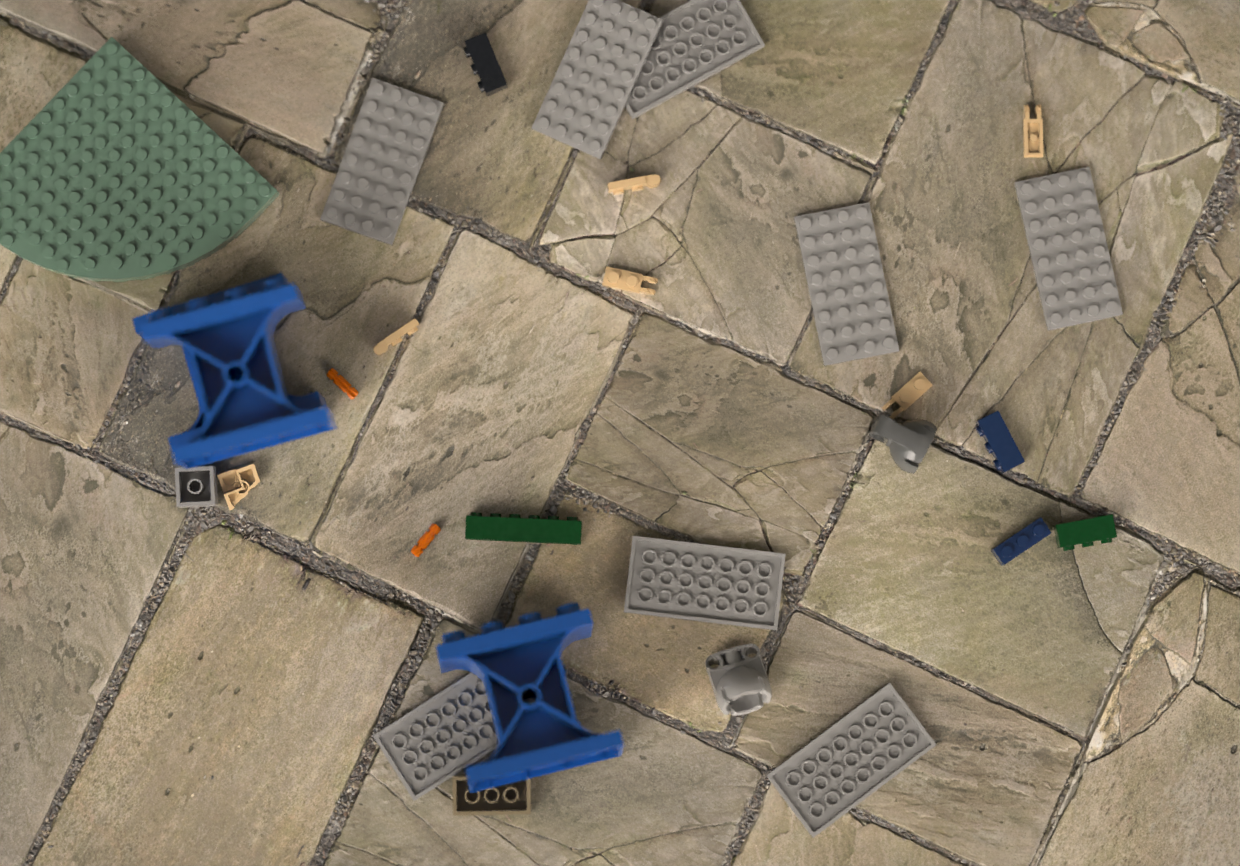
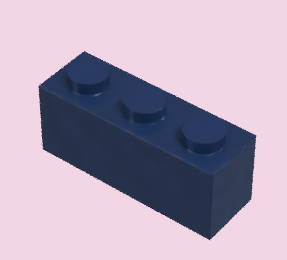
M999 411L976 422L977 426L975 429L980 437H984L986 441L984 446L989 454L992 453L995 459L993 463L997 471L1001 470L1004 473L1025 462Z
M1040 517L991 549V552L999 564L1003 566L1052 532Z

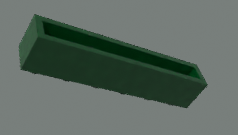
M471 512V516H466V540L581 545L582 521H578V517H567V520H559V516H548L547 519H540L539 515H528V518H521L519 514H509V517H501L499 513H490V517L482 516V513Z

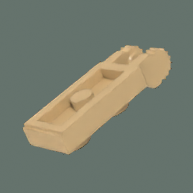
M1024 105L1023 158H1043L1041 105H1036L1035 107L1036 119H1030L1029 105Z
M654 174L609 182L607 185L608 193L619 195L628 189H632L633 192L643 190V186L652 189L660 185L661 178L659 175Z
M606 266L602 286L638 294L655 295V290L642 288L641 284L642 281L657 284L658 279Z
M414 318L377 343L373 348L374 353L381 355L387 352L390 344L394 347L403 341L401 337L405 334L410 336L418 331L417 326L420 324L417 319Z
M919 372L897 391L882 409L884 411L888 410L896 402L900 408L891 414L890 418L894 419L933 385Z

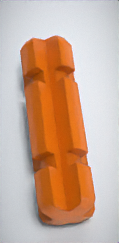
M334 368L327 372L326 376L331 381L334 380L333 382L344 393L346 392L348 397L354 399L359 394L346 379L338 375Z
M435 523L428 528L429 531H426L417 542L418 544L414 545L411 549V553L416 557L423 553L422 550L426 549L435 538L434 536L441 531V528Z

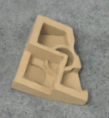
M253 461L217 473L229 510L234 509L235 505L260 482Z

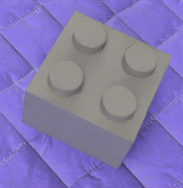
M216 467L175 468L176 507L218 506Z

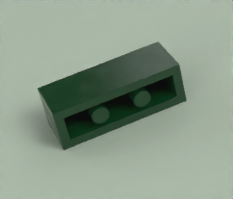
M1113 514L1053 526L1057 547L1063 548V551L1075 549L1074 545L1082 544V548L1094 546L1093 542L1101 541V544L1113 542L1112 538L1117 537Z

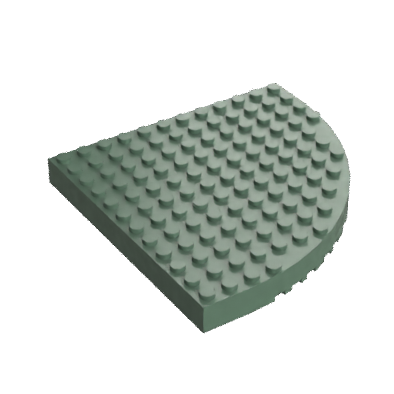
M111 37L0 153V244L30 263L73 278L113 282L146 280L164 274H171L174 271L192 266L224 248L229 242L242 234L273 203L280 193L123 46Z

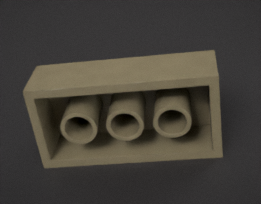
M452 776L453 816L531 814V778L470 793L466 776Z

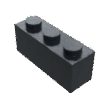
M486 32L466 40V47H463L466 57H471L473 64L470 66L474 76L477 74L480 81L477 83L481 93L485 92L486 96H490L507 89V82Z

